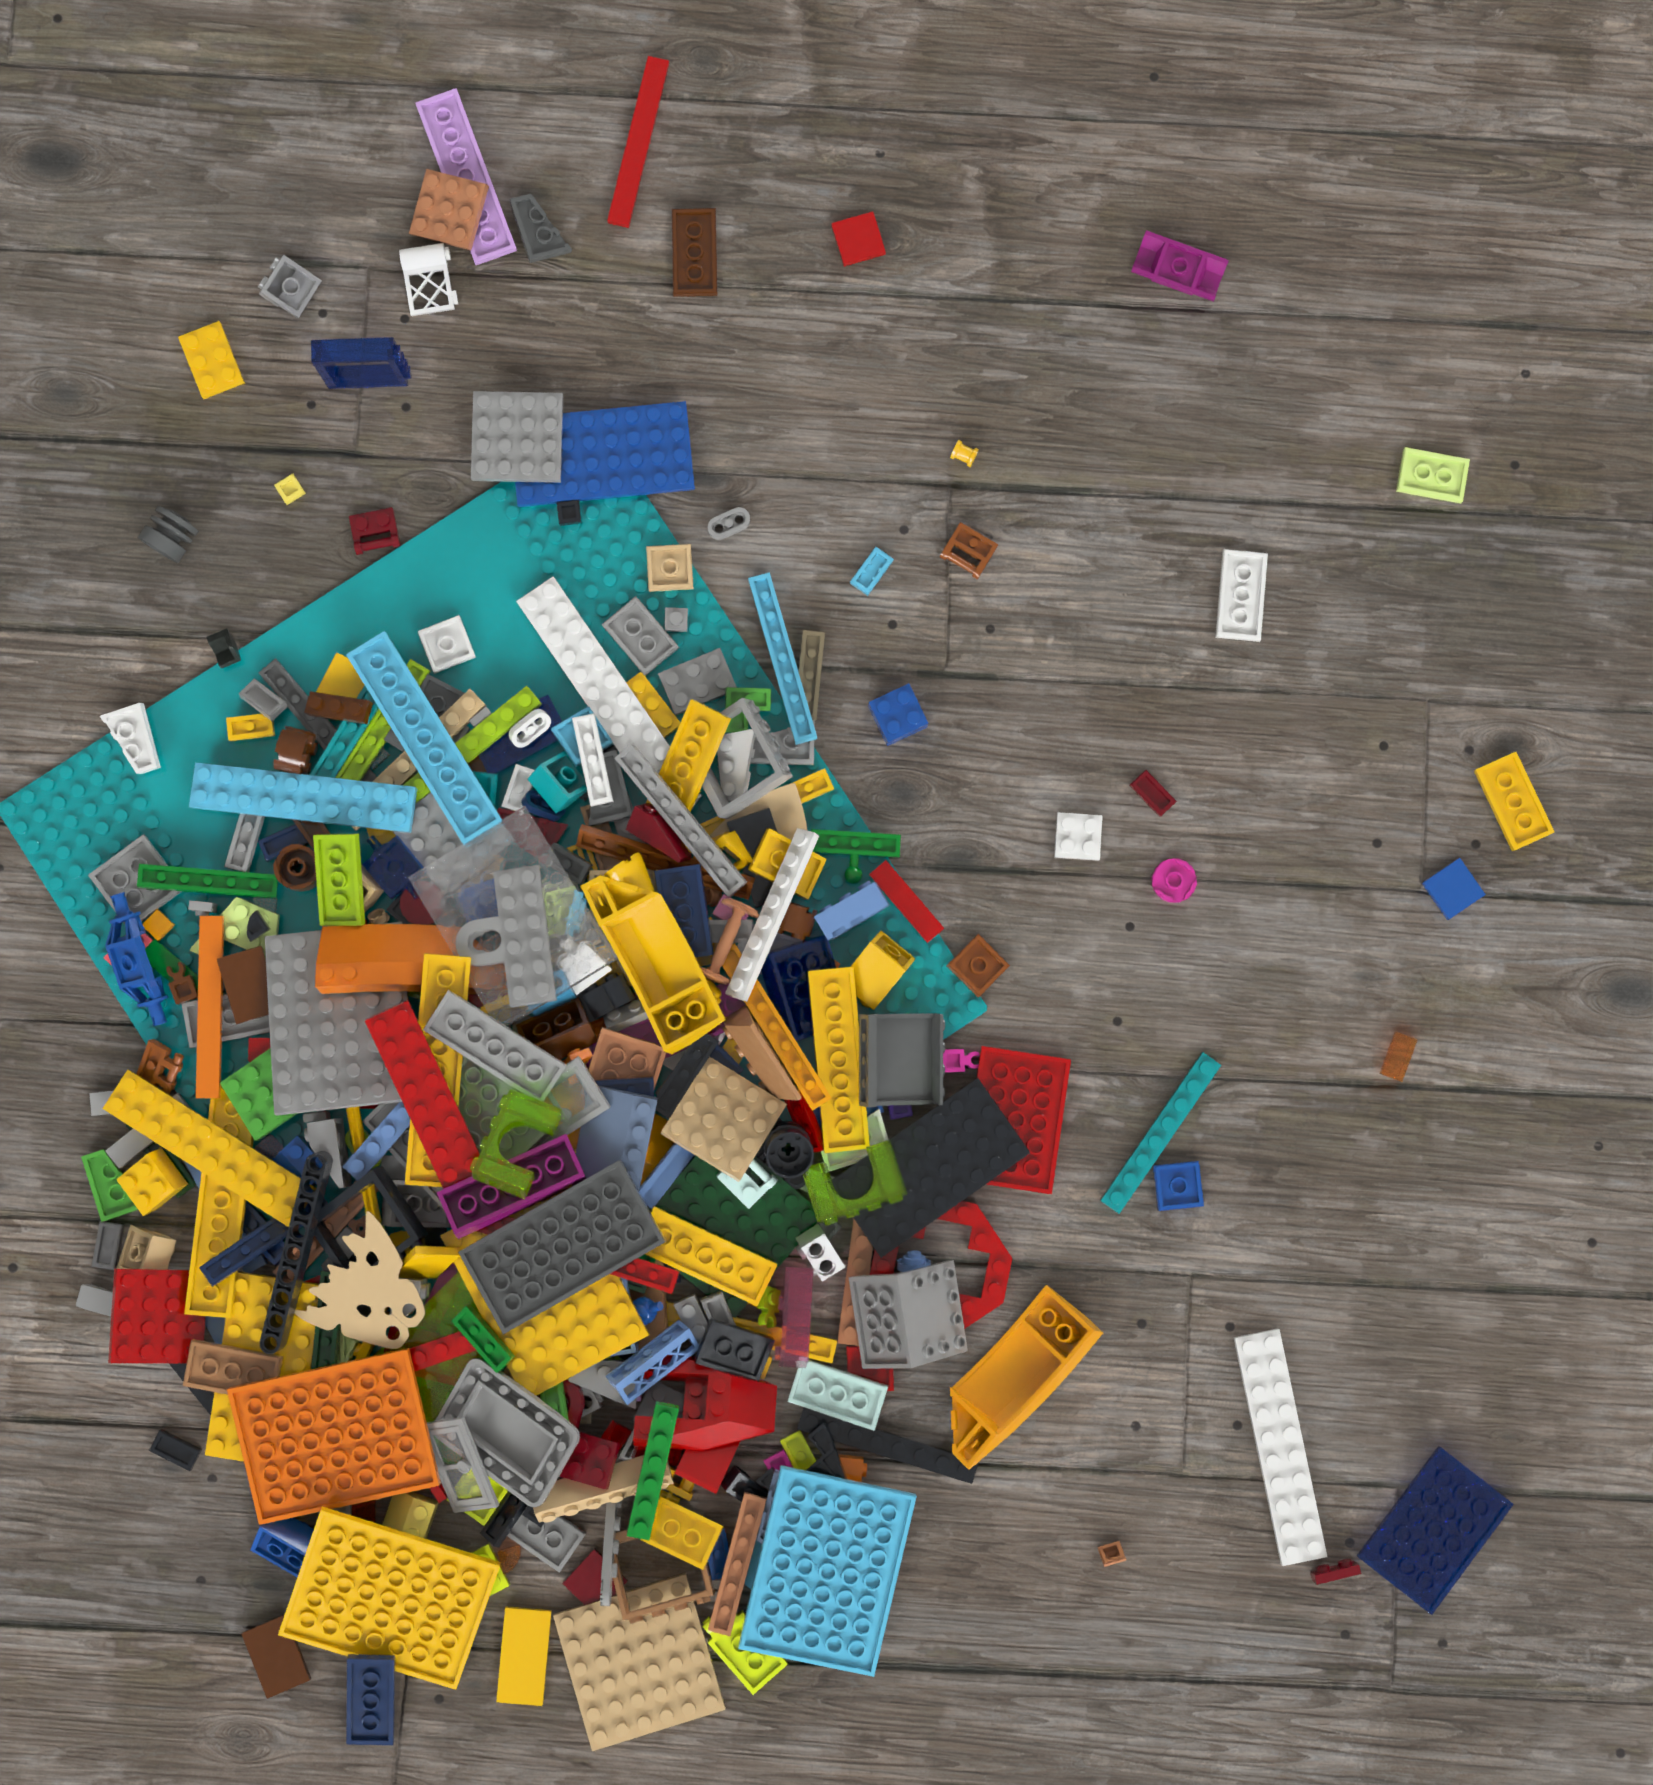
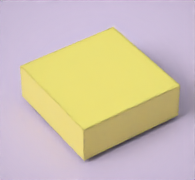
M293 473L274 485L287 505L306 494Z

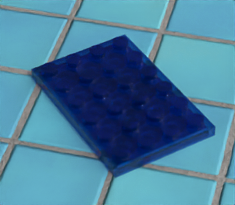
M1438 1446L1357 1554V1557L1432 1615L1514 1504Z

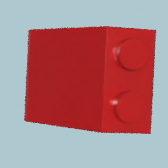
M740 1441L704 1451L685 1449L674 1474L716 1494Z

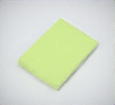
M1404 447L1396 492L1461 504L1464 498L1470 459Z

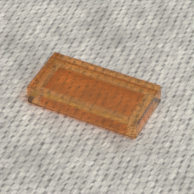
M1394 1032L1380 1074L1403 1082L1417 1039Z

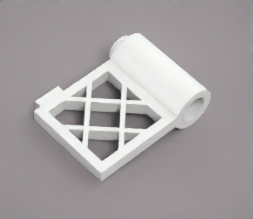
M444 243L399 250L410 315L417 316L455 310L454 305L458 304L456 290L452 291L447 263L448 260H451L449 247H445ZM444 271L445 279L440 286L430 280L434 272ZM419 275L425 279L418 290L410 284L409 276ZM427 282L437 288L431 299L421 293ZM445 284L447 292L444 289H442L445 286ZM440 291L448 296L449 305L439 306L434 302ZM420 295L428 303L423 309L415 310L414 301Z

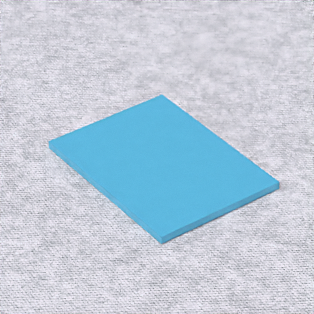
M781 1465L738 1649L874 1677L917 1497L916 1494Z

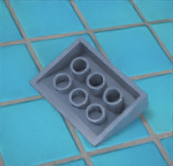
M598 1086L611 1107L581 1126L575 1153L586 1179L618 1160H622L639 1191L658 1097ZM588 1094L585 1108L593 1104V1101Z

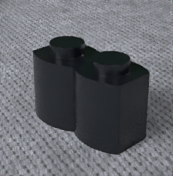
M614 972L604 978L606 982L598 986L595 982L584 989L585 993L582 994V997L594 1020L635 999L636 996L623 973L618 975L617 972Z

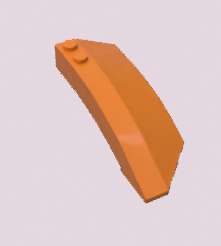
M420 924L322 926L316 960L315 987L321 994L384 991L421 992L424 953L460 956L456 949V937L462 927ZM476 939L474 940L473 946L475 949L489 952ZM502 963L480 967L470 965L468 994L508 993L505 966Z

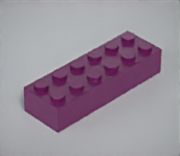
M564 1134L438 1191L437 1195L455 1236L460 1239L561 1193L582 1182L586 1177L567 1134Z

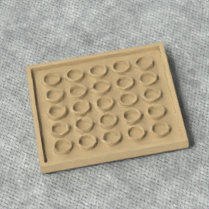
M683 1573L626 1591L630 1610L634 1611L690 1595L692 1591L687 1574ZM617 1594L611 1597L610 1606H600V1601L553 1615L592 1751L726 1709L695 1601L687 1603L688 1608L675 1611L673 1607L666 1609L665 1615L652 1618V1614L643 1616V1621L630 1624L629 1620L624 1621L622 1619Z

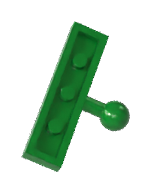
M811 829V832L819 835L813 852L850 855V864L845 870L844 876L846 881L851 884H856L862 879V871L858 867L859 855L900 857L901 835Z

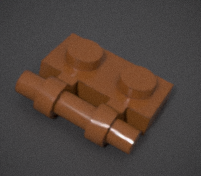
M156 1039L148 1040L137 1075L156 1087L162 1086V1091L170 1095L177 1084V1074L182 1070L184 1055L175 1053L174 1058L171 1059L169 1057L171 1048ZM165 1067L169 1069L167 1077L163 1075Z

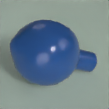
M640 1297L633 1301L644 1325L653 1322L657 1312L664 1308L661 1301L654 1303L653 1300L647 1297Z

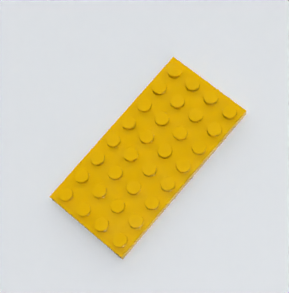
M238 1271L237 1281L235 1282L236 1292L233 1303V1317L226 1318L222 1345L263 1352L260 1348V1338L276 1277ZM302 1282L296 1310L306 1311L307 1306L317 1307L318 1297L310 1293L309 1289L311 1287H318L319 1284ZM282 1292V1299L288 1302V1295ZM276 1314V1321L282 1325V1317ZM294 1314L286 1346L273 1353L283 1356L280 1376L311 1370L315 1325L304 1321L296 1314ZM271 1337L270 1342L276 1347L277 1341L274 1337ZM214 1392L205 1455L244 1461L229 1397L227 1394Z

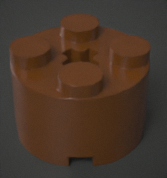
M285 726L286 730L282 729L276 744L275 752L278 753L279 757L278 760L274 759V769L287 773L309 775L311 771V756H315L318 749V743L315 742L316 734Z
M292 844L283 848L273 865L277 880L285 887L298 892H305L315 888L317 881L314 850L300 844ZM298 864L303 865L300 873L295 871L298 868Z
M790 902L777 933L782 934L784 931L792 933L791 937L800 940L806 939V936L810 937L815 922L814 916L817 915L818 910L813 909L812 913L808 912L809 907Z

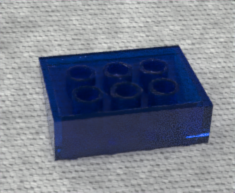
M825 935L769 951L761 969L769 998L796 1042L813 1035L807 971L836 968L830 944Z

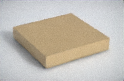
M691 544L646 546L649 592L693 589Z

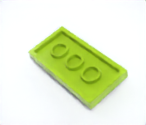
M359 833L313 835L320 926L364 925L365 913Z

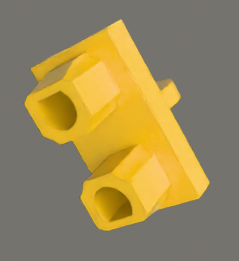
M670 1466L673 1478L676 1469ZM683 1478L680 1484L674 1482V1484L665 1488L669 1492L661 1490L660 1496L676 1504L679 1503L680 1498L674 1496L673 1493L690 1501L694 1493L692 1490L695 1483Z

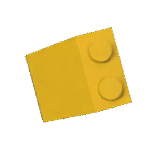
M880 931L851 965V967H854L856 996L862 1005L872 1010L879 1005L916 959L883 931Z

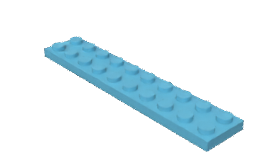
M383 631L346 654L463 845H467L504 822L387 633Z
M195 762L189 807L411 833L417 788Z

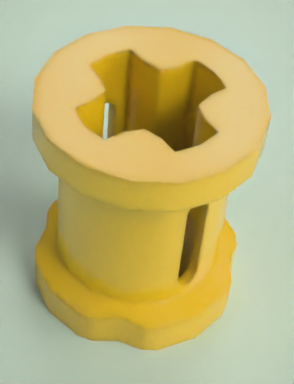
M958 440L950 458H957L967 463L968 467H971L979 449H972Z

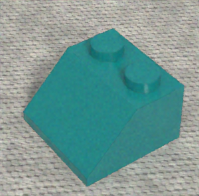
M565 750L541 763L527 779L555 813L570 806L587 792L582 765L580 764L575 767Z

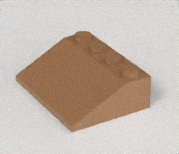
M744 1005L725 1017V1027L722 1029L729 1040L733 1038L737 1043L734 1047L741 1058L745 1056L749 1063L746 1066L753 1076L758 1075L761 1081L758 1083L760 1088L778 1099L800 1100L802 1097L796 1084L748 1007Z

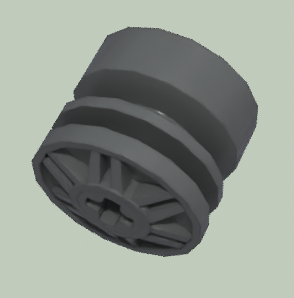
M158 505L155 511L163 518L160 519L151 515L150 519L157 527L152 528L145 525L137 538L168 559L179 563L186 552L179 542L184 541L191 544L193 540L186 536L185 533L196 536L199 531L180 514Z

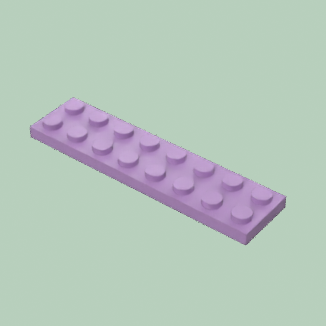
M457 88L416 102L415 104L441 173L485 183L489 186L471 250L475 265L517 251Z

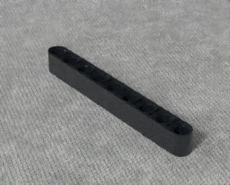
M326 1151L311 1154L305 1161L260 1338V1348L266 1354L278 1352L286 1346L332 1168V1156ZM316 1157L321 1158L323 1162L322 1168L317 1167L315 1163ZM311 1179L317 1184L316 1191L310 1187ZM305 1202L311 1205L310 1213L304 1209ZM299 1224L305 1227V1235L300 1234L298 1230ZM294 1247L300 1251L299 1258L293 1254ZM288 1269L294 1273L293 1280L287 1276ZM282 1292L288 1295V1302L282 1299ZM276 1314L282 1317V1325L276 1321ZM271 1337H274V1338L276 1339V1341H277V1346H276V1347H274V1346L271 1344V1342H270V1338H271Z

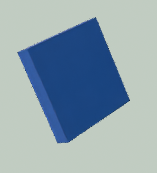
M1460 858L1422 883L1447 920L1486 895Z
M1199 1161L1153 1165L1158 1211L1204 1206Z

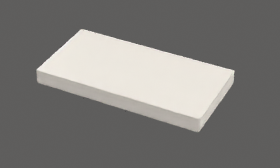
M1228 549L1222 551L1215 638L1261 641L1268 553Z

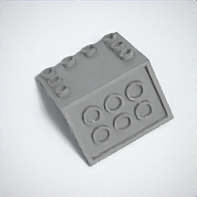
M954 1260L943 1261L898 1274L849 1277L863 1369L914 1368L968 1351Z

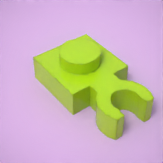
M767 1286L757 1306V1309L761 1310L758 1318L760 1326L767 1325L768 1329L776 1327L777 1320L774 1314L779 1313L781 1290Z

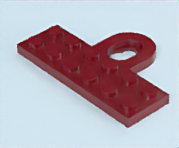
M566 1379L563 1381L565 1397L568 1399V1419L578 1429L585 1404L584 1395L578 1385ZM579 1432V1442L559 1477L608 1490L620 1443Z

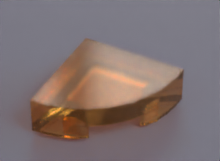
M519 1544L498 1550L497 1553L503 1574L510 1572L518 1563L521 1556V1546Z

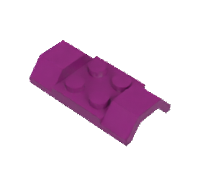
M1146 230L1131 272L1147 277L1158 284L1214 302L1229 260Z

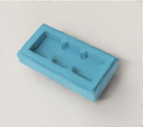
M875 547L852 578L850 584L868 596L894 559Z

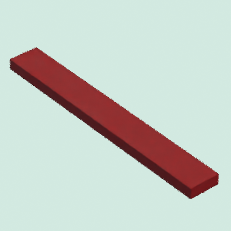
M652 56L647 58L607 219L609 224L626 228L630 227L670 64L669 60Z

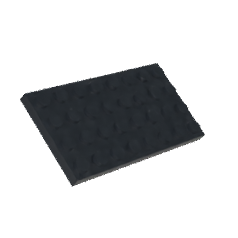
M977 1078L945 1100L943 1105H938L829 1183L882 1258L1030 1154V1152L981 1081Z

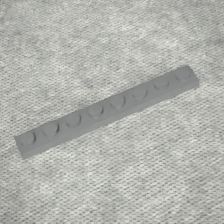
M630 743L615 757L619 765L728 897L734 895L747 883L745 878L634 743Z

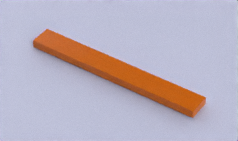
M200 916L196 1062V1098L198 1099L221 1098L223 979L217 958L223 957L224 916Z

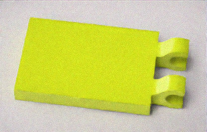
M743 1610L738 1614L736 1613L731 1636L708 1631L711 1619L709 1616L702 1622L703 1628L711 1635L708 1644L752 1695L788 1665L785 1658L738 1649L746 1615Z

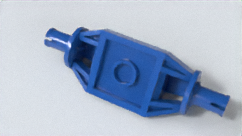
M125 892L112 895L110 898L112 899L117 916H115V919L109 920L111 927L105 947L119 988L138 1002L137 1007H148L153 1026L166 1023L168 1021L161 1002L169 998V996L164 992L161 976L154 978L152 966L149 963L145 945L141 938V935L146 933L139 917L141 912L133 913V911H130ZM122 922H125L126 935L120 937ZM142 986L150 998H147L137 987Z

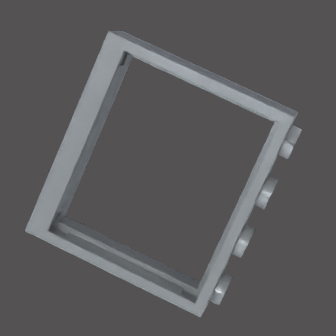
M743 697L720 713L731 719L741 712L744 713L775 773L729 803L710 768L702 787L718 817L723 819L733 817L793 777L788 766L789 762L779 752L781 750L780 745L774 738L772 739L768 723L759 714L760 708L755 705L753 700Z

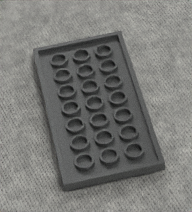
M618 1160L458 1253L500 1330L505 1334L666 1242V1239L622 1160Z

